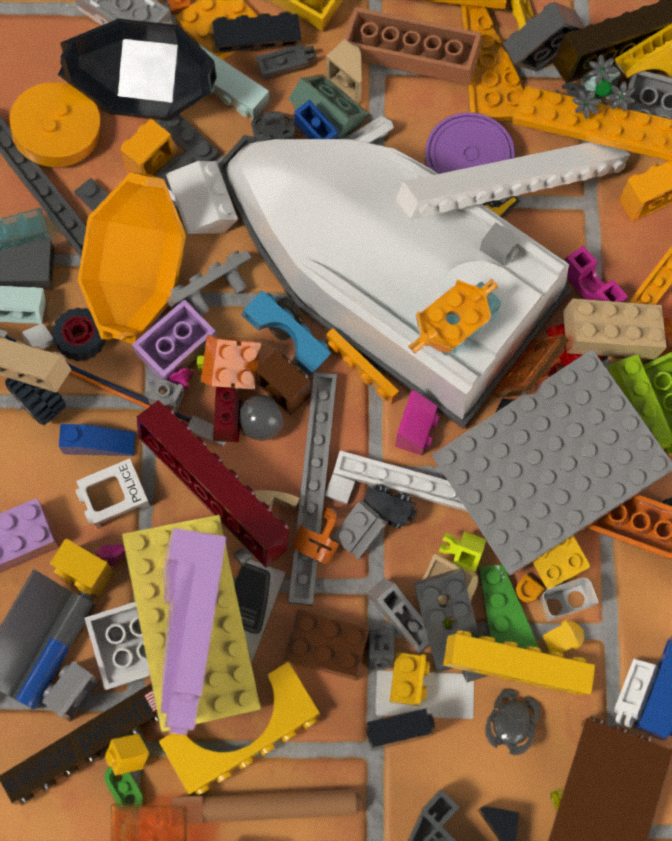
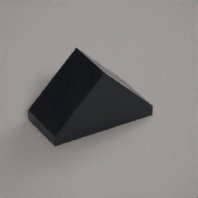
M486 806L480 807L477 810L499 841H516L519 812Z

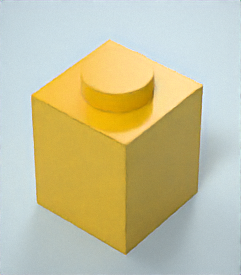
M134 734L111 740L105 758L108 766H111L115 776L143 769L149 752L140 735Z

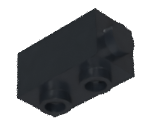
M378 483L376 486L368 487L363 501L380 515L379 517L388 520V525L400 529L401 526L405 527L409 522H414L418 510L415 509L416 503L411 501V496L401 492L395 495L389 492V487Z

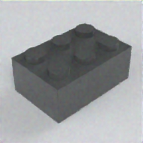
M553 2L547 4L536 17L530 18L519 31L513 32L503 44L514 65L538 71L557 55L564 35L570 31L583 29L584 25L574 9Z

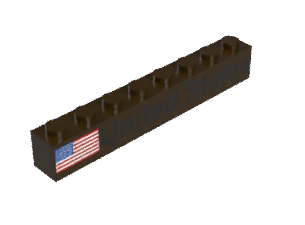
M152 684L147 685L1 774L0 782L11 803H20L21 806L29 803L35 798L33 794L42 789L44 792L52 789L57 785L56 780L64 775L66 778H69L80 771L78 767L87 762L89 765L102 757L100 753L109 748L111 740L141 734L145 731L144 726L152 721L154 724L159 723Z

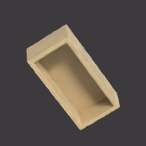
M572 299L563 311L566 349L569 354H585L593 349L596 355L631 357L638 354L639 358L656 359L666 349L662 305Z

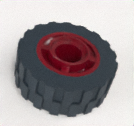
M80 307L72 310L69 309L56 319L52 330L54 333L53 339L60 353L63 356L65 355L67 359L86 361L91 357L94 358L97 353L101 352L102 347L105 345V340L101 339L89 309H80ZM78 332H84L82 336L75 337V334Z

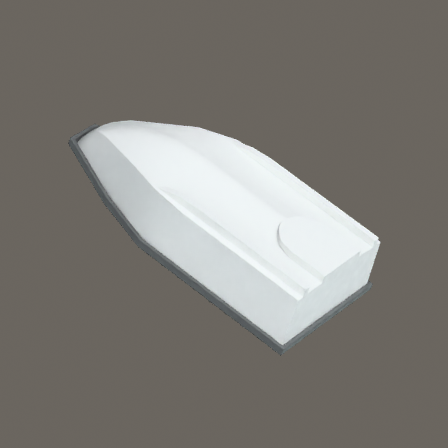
M243 135L218 164L228 194L257 252L295 306L326 330L330 331L333 328L363 357L410 391L418 392L437 405V411L462 429L470 422L572 290L566 284L568 263L483 204L410 219L396 200L403 181L432 176L438 173L394 148L350 139H274L257 141L253 136ZM495 222L519 237L517 247L520 249L513 260L508 259L504 265L480 250L482 239ZM490 279L497 283L498 288L487 295L491 312L490 320L450 353L440 352L426 345L416 354L409 349L408 345L418 339L420 335L416 313L418 311L421 313L451 289L457 280L477 286L478 288L484 286ZM454 314L446 317V321L449 324L454 325L460 321L459 317Z

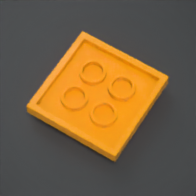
M198 0L176 15L175 21L198 45L213 53L209 27L214 19L218 17L236 19L237 16L248 15L250 18L257 17V15L243 0ZM233 52L213 54L223 60Z

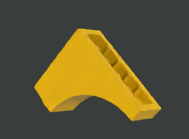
M672 24L615 58L616 65L627 78L638 72L650 69L663 70L672 78Z

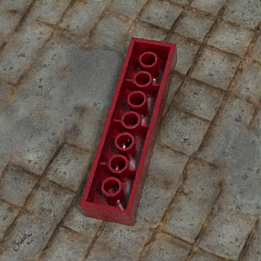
M158 400L136 417L139 439L214 516H220L221 523L265 568L287 551L289 539L288 525L282 519H277L272 514L271 508L265 502L261 503L256 498L254 491L248 485L244 486L232 469L228 470L223 465V461L218 454H212L207 449V445L199 436L195 437L191 433V429L183 420L180 422L175 417V413L170 406H164Z

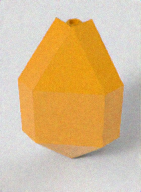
M130 172L88 216L78 283L102 340L119 339L133 344L146 333L168 307L169 303L166 299L172 295L170 290L177 287L186 233L163 178Z

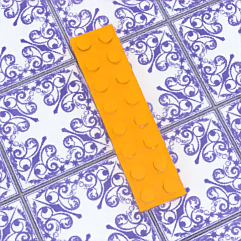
M528 86L525 87L513 116V124L672 161V119L628 109L623 111L620 107L612 110L611 105L602 103L595 105L599 111L598 114L590 111L589 117L585 119L583 111L575 113V109L579 105L575 104L572 99L576 97Z

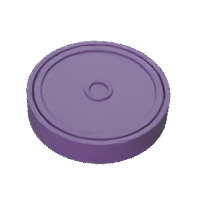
M459 113L442 120L431 131L426 143L424 164L436 173L441 174L513 159L515 157L514 145L506 129L494 119L478 113Z

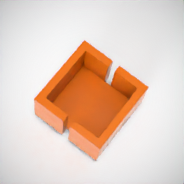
M207 335L201 381L216 387L231 388L232 386L234 388L255 389L256 369L258 368L261 343L249 338Z

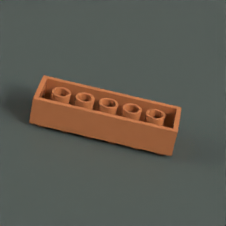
M357 7L354 8L344 37L350 44L353 43L359 48L361 62L468 85L471 83L482 48L480 32Z

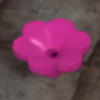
M182 368L178 372L172 373L167 381L177 385L181 384L184 390L190 387L188 381L192 378L194 370Z
M120 544L104 545L101 549L96 550V556H99L102 560H107L109 566L117 565V559L126 554L125 548Z

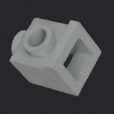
M158 377L155 383H149L146 390V395H149V404L152 405L159 400L164 406H170L174 413H176L185 394L183 385H177ZM162 389L164 391H167V393L160 394V391Z

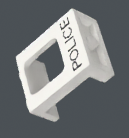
M130 458L76 481L79 488L75 491L80 503L85 501L88 510L84 511L89 524L94 523L97 529L102 527L101 523L138 507L141 510L150 507ZM116 477L124 493V501L96 512L88 495L87 488L109 478Z

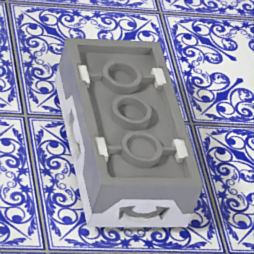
M76 0L78 10L100 25L118 18L172 24L170 9L156 0Z

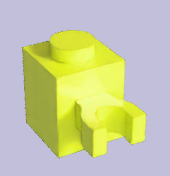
M464 531L460 541L452 534L445 532L442 541L448 542L450 545L441 543L438 552L455 554L454 563L475 572L482 556L486 539Z

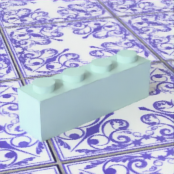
M199 45L215 62L217 79L210 94L213 93L218 96L225 105H231L236 108L243 117H249L253 120L270 102L269 91Z
M0 286V322L42 324L46 307L43 288Z

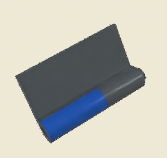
M33 569L0 625V692L36 710L43 698L44 692L51 684L86 623L85 617L90 616L94 609L93 597L84 592H80L77 595Z

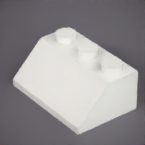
M196 161L166 175L187 234L225 233L238 220L216 161Z

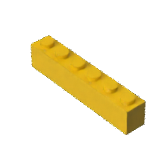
M457 631V634L447 637L443 666L578 696L591 695L595 665L586 663L584 658L572 657L571 659H566L562 653L549 652V654L541 653L540 648L526 647V649L518 648L517 643L504 641L503 644L495 642V638L480 636V639L471 637L472 633L466 631Z

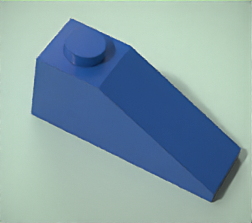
M60 424L59 448L63 454L134 456L135 432L85 424Z

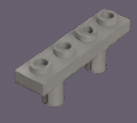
M238 250L226 257L227 262L222 265L220 262H217L207 268L209 270L207 274L202 276L201 273H198L190 278V284L183 287L180 284L170 290L172 295L166 299L170 307L184 299L189 300L194 310L202 316L211 309L200 294L201 289L220 277H226L236 294L246 289L248 286L237 269L251 258L247 250L239 253Z

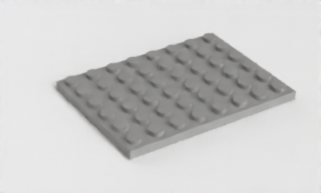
M593 349L432 454V457L509 576L515 574L672 472V461Z

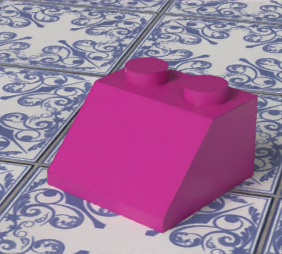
M411 391L397 432L395 447L422 455L424 448L429 449L433 436H430L429 432L431 427L436 428L440 415L436 414L437 405L416 391Z

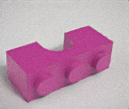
M584 246L568 255L564 260L569 264L568 281L585 300L625 302L628 298L614 280L605 284L599 279L596 273L598 262Z

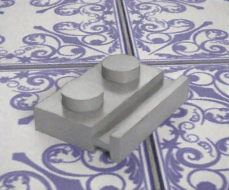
M361 500L346 517L332 538L349 553L352 552L356 559H360L388 522L382 520L377 512Z

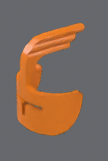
M325 506L323 517L327 519V523L323 533L318 534L300 525L293 544L297 551L329 565L339 543L330 540L328 537L334 526L337 513L332 508ZM309 538L321 544H324L330 547L331 549L327 550L323 547H320L319 551L317 552L319 545L310 542Z

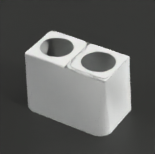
M580 578L547 589L539 598L547 622L591 608L599 603L592 583L588 578ZM573 591H579L584 596V604L579 608H574L568 603V595ZM551 598L559 600L562 604L561 612L557 615H551L546 604L547 600Z

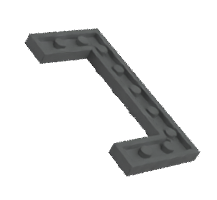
M180 114L169 121L160 120L158 122L162 128L171 134L172 140L185 152L157 176L165 180L167 188L171 189L166 176L169 172L196 161H214L219 156L218 151ZM89 178L74 191L75 195L92 212L108 196L92 178Z

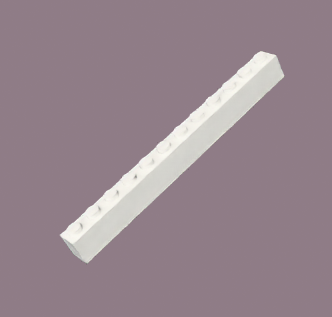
M589 142L403 181L396 200L410 219L426 217L493 200H501L502 198L619 173L625 168L630 154L626 150Z

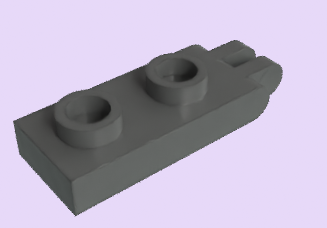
M303 44L256 56L262 78L266 79L310 66V62L317 60V55L314 53L315 49L313 46L304 47Z

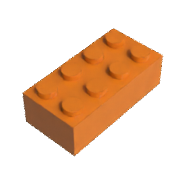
M637 494L586 527L592 532L672 561V506Z

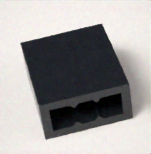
M425 708L366 722L365 728L370 749L375 751L429 738L432 735L433 729H435V723L432 713L427 714V709Z

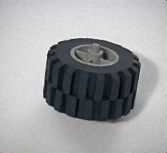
M10 378L5 380L7 389L18 401L19 405L16 409L18 411L21 409L26 410L41 425L45 426L66 408L65 401L58 391L57 393Z

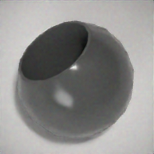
M262 394L252 396L243 403L239 410V425L243 433L253 440H271L279 434L284 426L280 409L271 396Z

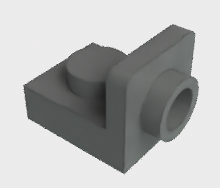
M370 629V668L386 669L394 667V630Z

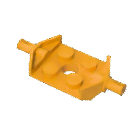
M490 279L484 286L478 288L477 286L457 280L451 289L421 313L419 311L416 313L420 335L418 339L408 345L409 349L416 354L426 345L440 352L450 353L490 320L491 312L487 295L498 288L497 283ZM454 314L459 317L460 321L454 325L449 324L446 321V317Z

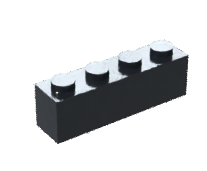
M281 12L274 16L263 13L257 17L250 18L248 15L237 16L236 19L218 17L211 22L209 27L213 53L291 47L299 45L302 40L298 14H291V12Z

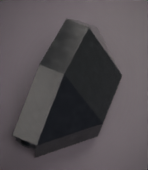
M118 18L60 42L62 48L60 56L61 68L57 75L109 114L169 121L209 95L217 79L214 60L186 32L174 24Z

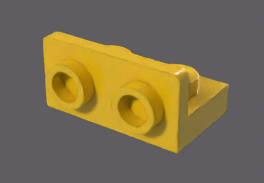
M395 653L390 703L419 707L421 701H425L427 686H423V678L428 676L430 661H426V654Z

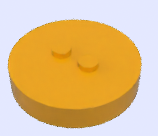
M61 82L38 84L24 91L15 100L11 108L10 129L12 140L20 153L37 164L49 167L73 165L85 159L95 149L100 137V114L95 102L70 84Z

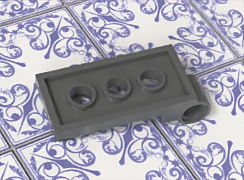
M461 568L413 582L437 673L452 669L451 667L443 666L447 637L449 635L457 634V631H466L472 633L471 637L479 639ZM440 595H450V599L446 604H438L437 601ZM447 617H455V623L452 626H443V622ZM462 670L467 683L487 677V675Z

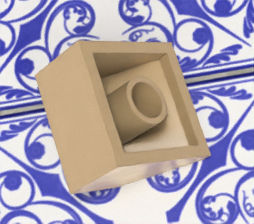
M344 39L326 56V78L359 105L361 103L362 87L361 52L355 44H350Z

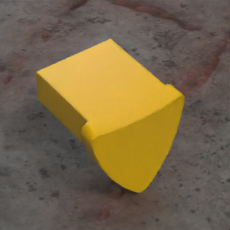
M565 620L561 622V626L542 636L550 652L564 653L572 648L577 649L583 644V628L573 621Z

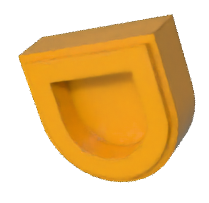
M525 574L516 585L515 593L519 601L529 604L534 602L545 588Z

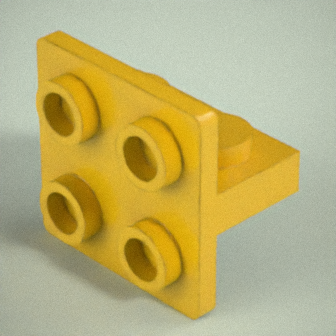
M574 535L533 561L547 589L553 588L565 581L569 582L575 579L576 575L590 568V564Z

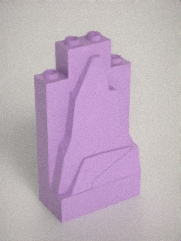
M176 528L173 529L167 543L163 567L164 603L169 605L162 668L161 713L166 714L164 727L170 728L169 733L187 735V730H194L198 701L202 694L226 537Z

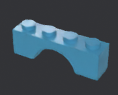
M261 291L244 308L241 316L258 331L268 327H275L288 333L295 345L293 363L310 377L331 354L328 351L329 347L322 340L319 339L317 341L311 335L312 332L306 325H300L296 322L294 315L288 309H282L272 294H266Z

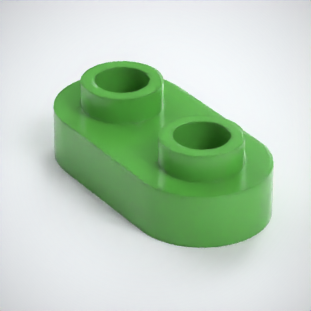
M110 766L105 772L104 780L116 803L125 812L137 811L143 804V794L130 772L122 774V780L115 782V774ZM133 794L135 802L128 804L126 799L129 795Z

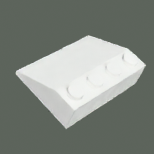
M135 602L85 617L105 690L150 676Z

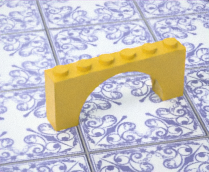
M289 662L267 674L274 692L273 714L265 731L250 745L232 752H214L196 745L186 734L173 733L159 741L190 796L193 794L196 796L204 794L210 789L208 785L216 780L218 783L223 782L232 776L230 771L239 766L241 770L254 762L252 758L257 754L261 753L262 756L268 754L275 749L274 744L282 740L285 743L297 735L295 731L302 726L308 729L318 722L316 718L320 716V713Z

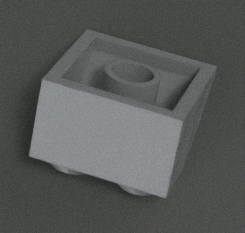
M74 661L62 668L59 673L60 679L55 685L51 684L43 694L45 698L42 701L57 715L69 722L100 683L96 677Z

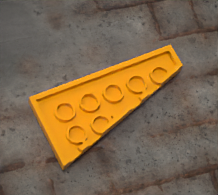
M461 5L462 29L480 32L482 37V48L470 85L467 84L470 113L482 114L495 121H513V116L524 92L520 84V78L507 52L504 51L501 45L502 41L493 28V22L486 8Z

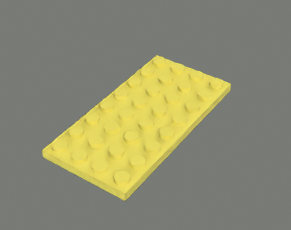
M219 515L122 534L161 732L170 730V728L164 727L166 714L161 713L162 668L169 605L164 603L163 567L167 543L174 528L224 536ZM226 544L202 694L198 701L195 724L260 710Z

